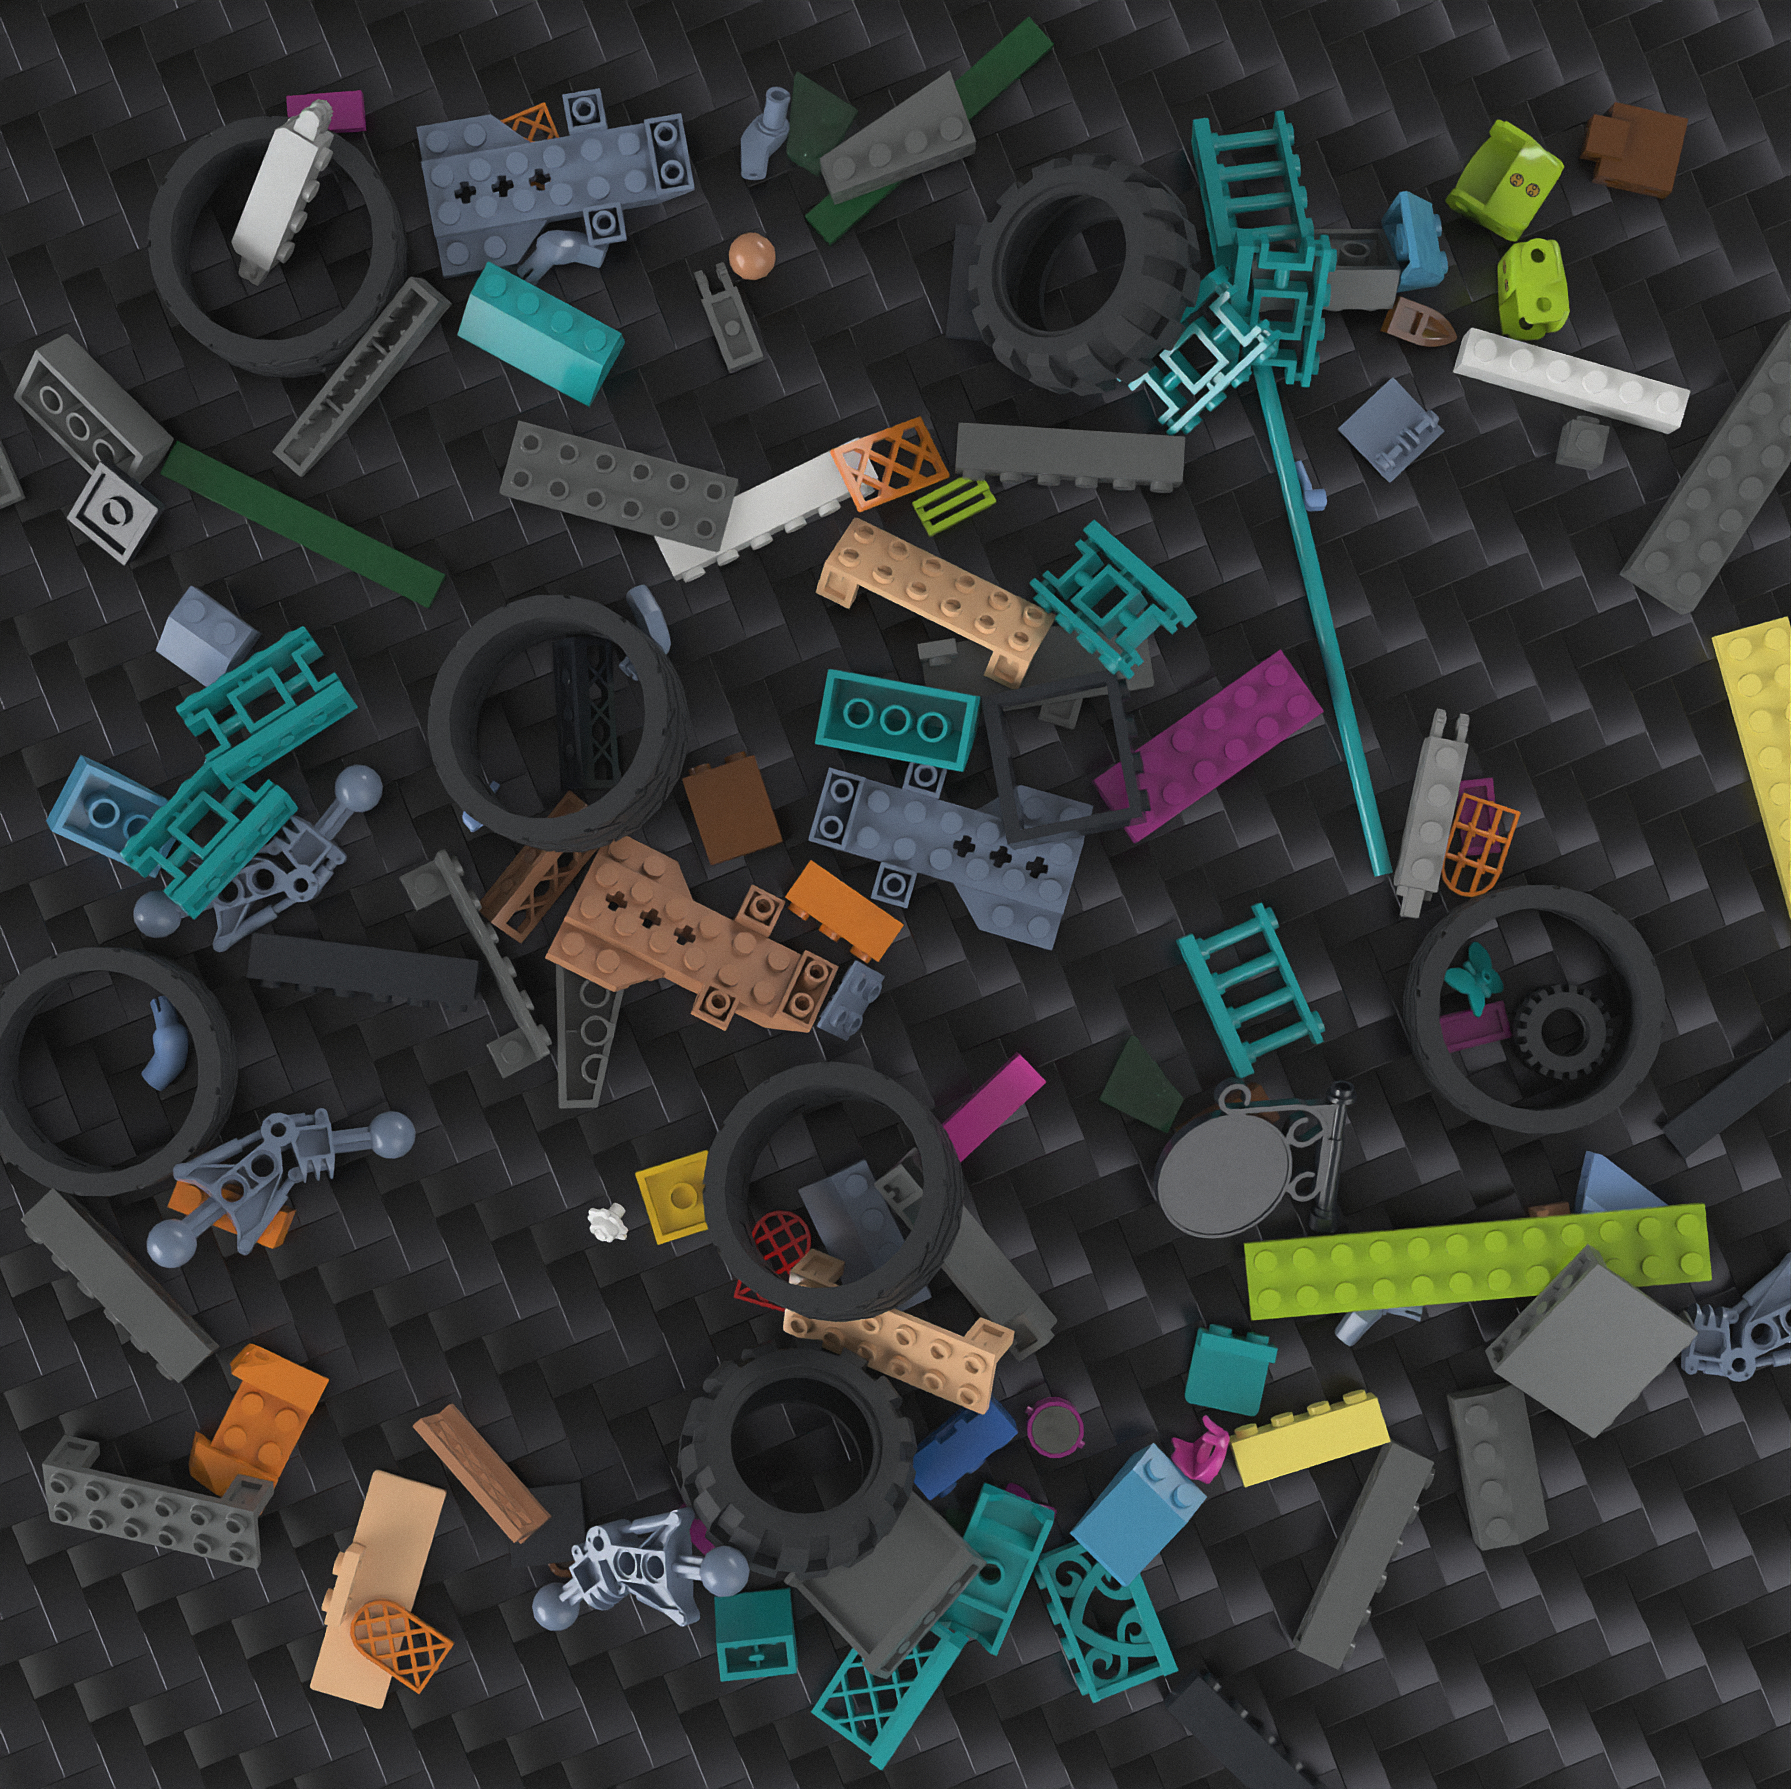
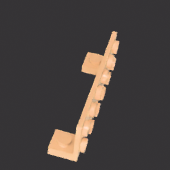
M859 518L853 519L826 560L815 592L849 609L856 598L859 586H862L992 650L993 653L984 676L1012 690L1021 687L1032 659L1056 617L1055 614L1050 613L1048 615L1043 608Z
M811 1249L790 1271L789 1283L809 1288L837 1287L839 1285L834 1283L843 1275L845 1262ZM895 1308L874 1318L849 1322L809 1319L785 1309L783 1330L799 1338L822 1340V1348L841 1355L845 1347L868 1360L867 1366L982 1415L989 1409L996 1363L1012 1345L1015 1331L980 1317L963 1337Z

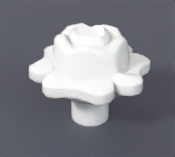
M613 1203L609 1210L591 1208L587 1217L591 1222V1233H594L597 1239L601 1241L612 1242L616 1238L625 1240L628 1229L621 1220L625 1209L618 1203Z

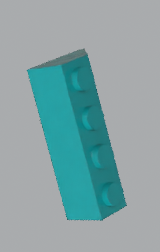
M489 261L470 293L457 334L462 339L589 408L625 344L622 333Z
M828 669L815 744L964 772L977 734L982 708V696Z

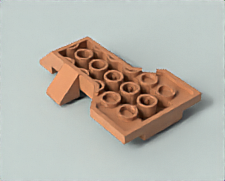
M628 836L617 842L614 840L611 844L599 848L545 956L546 959L613 992L626 989L629 985L645 980L652 981L664 977L696 993L697 996L691 1014L726 1031L733 1014L736 1013L764 1028L809 1033L839 966L807 950L801 955L768 938L786 901L751 885L734 919L731 920L693 901L678 861ZM611 901L619 905L616 911L608 908ZM645 918L653 922L650 929L642 925ZM679 935L687 939L684 946L676 942Z

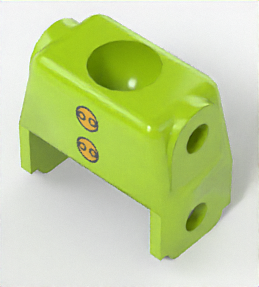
M1496 120L1489 131L1492 137L1472 157L1461 174L1455 189H1452L1445 202L1451 209L1473 223L1486 227L1507 240L1516 242L1557 182L1564 169V165L1556 156L1543 149L1531 136L1507 121Z
M1535 238L1528 242L1515 243L1499 261L1498 295L1502 336L1508 335V338L1517 341L1539 340L1546 333L1559 331L1565 324L1570 312L1568 290L1560 247L1555 240ZM1522 317L1525 318L1527 323L1532 324L1530 330H1524L1520 327L1519 320Z

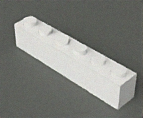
M1471 328L1463 336L1453 370L1457 374L1665 434H1670L1680 427L1690 390L1475 328Z
M858 437V438H855V439H853V440H851V441H849V442H847V443H850V442H853V441H855V440H858L859 437ZM829 451L735 496L722 545L717 553L654 537L675 580L683 578L686 583L704 575V567L715 562L722 566L734 561L739 557L738 551L750 545L755 550L773 541L771 535L785 529L786 533H791L807 524L805 519L818 512L820 517H824L841 508L839 502L851 497ZM855 451L844 454L847 465L857 470L861 454ZM868 458L864 474L878 480V476ZM863 482L861 483L860 491L863 497L875 491L873 487Z

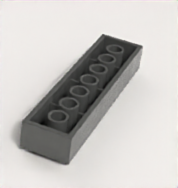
M1791 319L1782 325L1619 574L1680 615L1694 611L1791 463Z

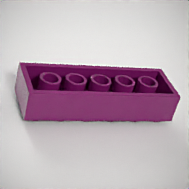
M1281 649L1135 751H1140L1142 755L1145 774L1139 775L1141 789H1148L1151 811L1145 812L1147 823L1123 828L1133 843L1139 842L1324 712ZM1120 761L1091 782L1111 811L1129 808Z

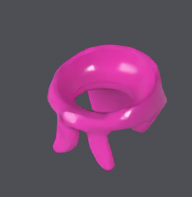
M1205 1415L1203 1421L1209 1431L1194 1443H1189L1175 1437L1172 1438L1171 1443L1175 1451L1171 1455V1459L1183 1474L1190 1479L1209 1484L1222 1467L1230 1438L1227 1431L1217 1426ZM1215 1445V1446H1216V1447H1215V1450H1214V1452L1212 1453V1455L1210 1456V1453H1211V1451H1212V1448H1213V1446Z

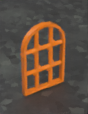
M1462 793L1451 825L1441 871L1442 881L1449 890L1460 896L1474 897L1486 893L1495 885L1503 871L1502 867L1521 812L1496 804L1491 800L1487 801ZM1466 798L1478 802L1471 823L1468 822V825L1458 822ZM1483 804L1497 809L1491 829L1488 828V832L1475 828ZM1503 811L1514 814L1507 838L1495 834ZM1456 828L1468 831L1461 853L1458 852V855L1448 852ZM1475 834L1487 838L1481 859H1477V862L1465 858L1472 836L1475 837ZM1495 841L1505 844L1497 869L1485 865L1492 843L1495 844ZM1446 858L1457 861L1451 882L1447 879L1444 869ZM1465 865L1477 868L1469 893L1455 888L1461 869ZM1485 871L1495 874L1489 885L1476 892L1481 874H1485Z

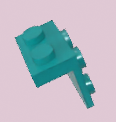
M1210 1324L1209 1329L1198 1327L1184 1393L1185 1399L1192 1404L1255 1416L1259 1412L1269 1362L1275 1363L1278 1348L1272 1342H1269V1336L1247 1332V1336L1244 1337L1232 1334V1328Z

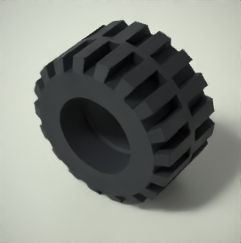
M1567 984L1540 986L1535 988V992L1527 993L1522 997L1524 1002L1521 1005L1517 1004L1513 1010L1516 1013L1515 1019H1510L1509 1026L1513 1028V1035H1510L1509 1039L1510 1043L1515 1044L1516 1050H1514L1516 1057L1524 1061L1523 1065L1545 1077L1571 1080L1578 1078V1075L1591 1073L1593 1071L1591 1067L1594 1065L1600 1066L1604 1061V1058L1601 1057L1603 1052H1609L1611 1044L1607 1043L1608 1036H1613V1028L1607 1025V1021L1611 1020L1609 1012L1603 1011L1601 1008L1604 1004L1599 998L1592 997V992ZM1556 1009L1570 1011L1579 1025L1577 1042L1569 1051L1563 1054H1555L1548 1050L1541 1034L1544 1020Z

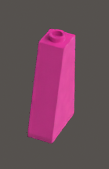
M1018 1052L1006 1061L942 1124L953 1143L960 1162L1046 1083Z

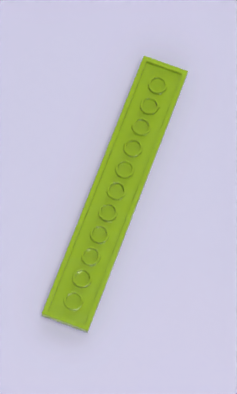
M1690 1203L1244 1243L1251 1320L1538 1296L1587 1244L1600 1252L1607 1268L1635 1287L1711 1281L1712 1273L1705 1204Z

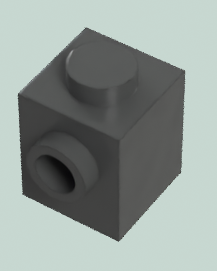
M1577 416L1576 420L1572 419L1562 427L1555 463L1590 471L1594 470L1603 462L1610 427L1599 425L1600 420L1594 417Z

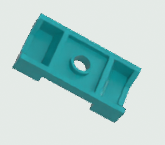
M984 1482L962 1538L987 1564L996 1565L1000 1569L1001 1574L994 1580H987L979 1572L937 1622L946 1628L958 1630L964 1635L976 1639L990 1654L997 1656L1053 1525L1055 1511Z

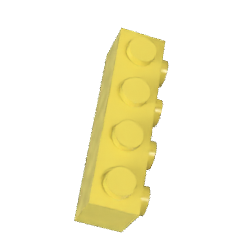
M1356 1390L1343 1395L1344 1401L1329 1405L1328 1401H1322L1308 1406V1412L1293 1416L1292 1412H1287L1272 1417L1271 1424L1257 1428L1256 1424H1248L1235 1429L1236 1435L1229 1437V1444L1243 1485L1248 1487L1391 1442L1377 1397L1371 1392L1366 1394L1365 1390Z

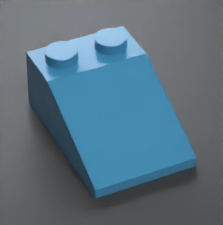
M1408 191L1399 192L1381 219L1382 229L1385 231L1401 269L1396 293L1438 286L1444 279V274L1448 272L1447 256L1445 251H1440L1437 238L1441 237L1442 234L1440 217L1438 214H1433L1432 203Z
M80 755L46 822L52 832L129 866L120 856V852L125 848L127 841L133 835L138 834L151 821L156 810L165 806L170 800L119 772ZM172 836L158 852L166 858L176 839ZM157 865L149 876L156 878L161 867Z
M1152 1443L1132 1454L1070 1534L1123 1587H1126L1187 1524L1207 1496Z

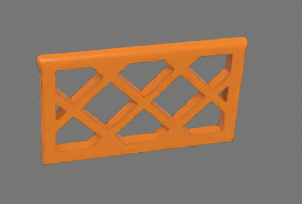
M921 416L830 451L858 512H863L947 479L950 476ZM915 428L920 437L919 447L902 439L903 432ZM883 439L891 442L892 446L889 457L886 458L872 451V444ZM899 447L916 455L912 470L895 462ZM852 451L861 454L857 470L847 465L844 454ZM868 458L885 466L882 482L864 474ZM923 459L933 464L937 474L930 477L919 474ZM892 471L910 478L908 485L899 489L888 486ZM863 482L879 490L878 496L865 501L860 491L861 483Z

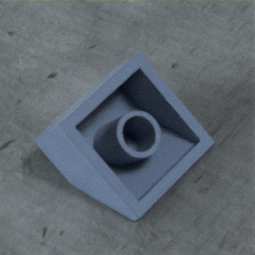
M190 586L169 615L156 651L208 687L216 682L222 674L231 672L239 667L262 634L206 593Z

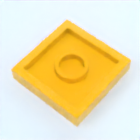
M708 1149L635 1173L658 1245L708 1229L705 1221L702 1193L706 1185L703 1184L709 1153Z

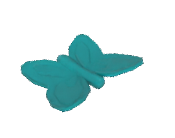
M1473 942L1468 947V961L1462 964L1464 969L1460 967L1448 969L1444 981L1460 993L1467 994L1474 1016L1480 1017L1485 1006V998H1490L1491 993H1501L1504 986L1499 974L1492 969L1491 958L1487 950L1479 942Z

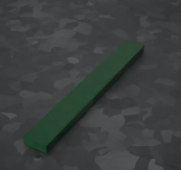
M1030 17L1026 18L955 82L969 123L1053 49L1054 44ZM904 180L834 205L829 194L805 215V219L831 246Z
M176 441L160 472L162 476L428 609H431L447 577L445 574L179 441Z

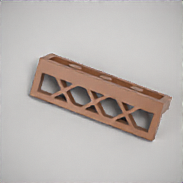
M569 790L547 818H556L579 812L589 805ZM525 845L481 899L482 909L479 911L492 924L522 944L598 848L585 852H573V860L569 865L557 868V859L563 852H555L554 850L548 852ZM549 880L550 888L545 895L534 898V888L540 881ZM526 909V918L517 930L507 924L516 911Z

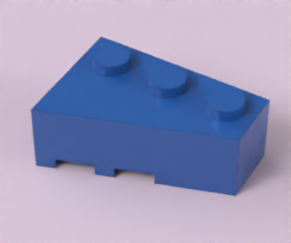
M992 1393L989 1409L984 1415L962 1406L917 1445V1451L913 1457V1468L916 1471L914 1483L929 1500H932L937 1495L943 1498L957 1486L956 1480L967 1472L971 1474L986 1461V1457L995 1450L1005 1446L1018 1433L1015 1420Z

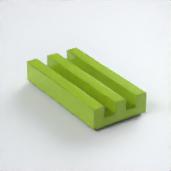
M961 477L912 502L929 537L994 505L996 499L989 490L987 482L985 480L976 481L978 486L927 512L924 511L923 507L973 481L964 480ZM981 493L984 495L985 499L932 526L930 519Z

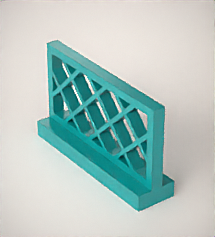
M939 1622L932 1626L930 1631L941 1638L937 1646L931 1649L920 1650L918 1643L905 1658H915L918 1672L916 1678L900 1680L897 1667L892 1673V1682L875 1684L874 1676L864 1667L868 1685L850 1688L847 1676L848 1669L863 1666L862 1662L864 1661L863 1658L855 1660L858 1652L852 1648L811 1713L872 1756L869 1762L883 1770L970 1639L960 1631L956 1630L953 1633ZM929 1656L923 1665L922 1657ZM841 1682L843 1689L835 1690ZM910 1686L904 1694L902 1687ZM895 1688L898 1701L897 1707L881 1710L877 1691ZM870 1692L873 1711L856 1714L852 1695ZM844 1696L848 1715L837 1717L824 1708L830 1698ZM890 1716L884 1725L883 1717ZM875 1718L879 1734L874 1742L860 1734L858 1721Z

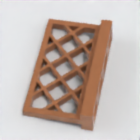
M453 1403L449 1404L439 1414L421 1418L413 1425L414 1429L514 1543L517 1541L520 1544L524 1543L552 1517Z

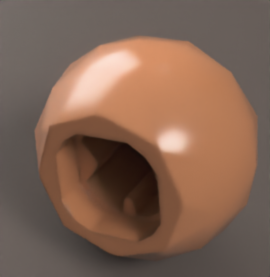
M748 232L738 236L731 244L729 250L730 266L743 279L757 280L765 277L773 269L776 260L775 247L765 237L757 233Z

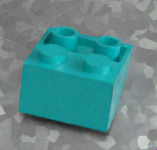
M790 1587L742 1592L728 1597H714L716 1644L721 1682L797 1673L798 1656Z

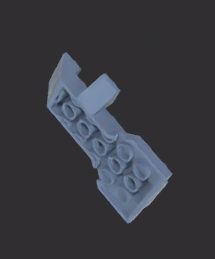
M598 88L562 95L570 136L529 142L491 114L416 127L422 156L421 164L443 277L447 279L482 273L488 261L502 269L519 266L539 234H542L550 222L584 217L590 247L626 241L623 210L660 204L695 190L682 114L644 119V123L608 129L601 91ZM544 174L545 178H551V182L545 183V190L538 191L536 185L531 186V182L536 181L537 175ZM501 181H507L508 185L514 184V188L508 190V196L501 197L499 192L494 193L495 188L499 187ZM465 187H469L471 191L476 190V195L470 197L471 202L468 204H464L462 198L457 199Z
M910 762L903 787L900 789L829 767L808 841L881 862L871 895L872 899L907 908L917 873L951 882L955 885L979 930L1052 951L1085 836L1013 850L1007 844L999 797L977 810L939 800L947 772L945 768ZM1023 785L1017 787L1025 829L1090 816L1092 813V805ZM963 836L971 838L970 844L975 845L974 853L967 852L965 858L957 855L958 849H953L954 841H961ZM1000 847H1004L1007 849L1006 854L1011 855L1010 863H1003L1001 868H997L993 865L995 860L990 859L991 851L997 852ZM1036 857L1042 858L1044 860L1042 865H1047L1046 874L1040 873L1037 878L1029 876L1031 870H1026L1027 862H1034Z

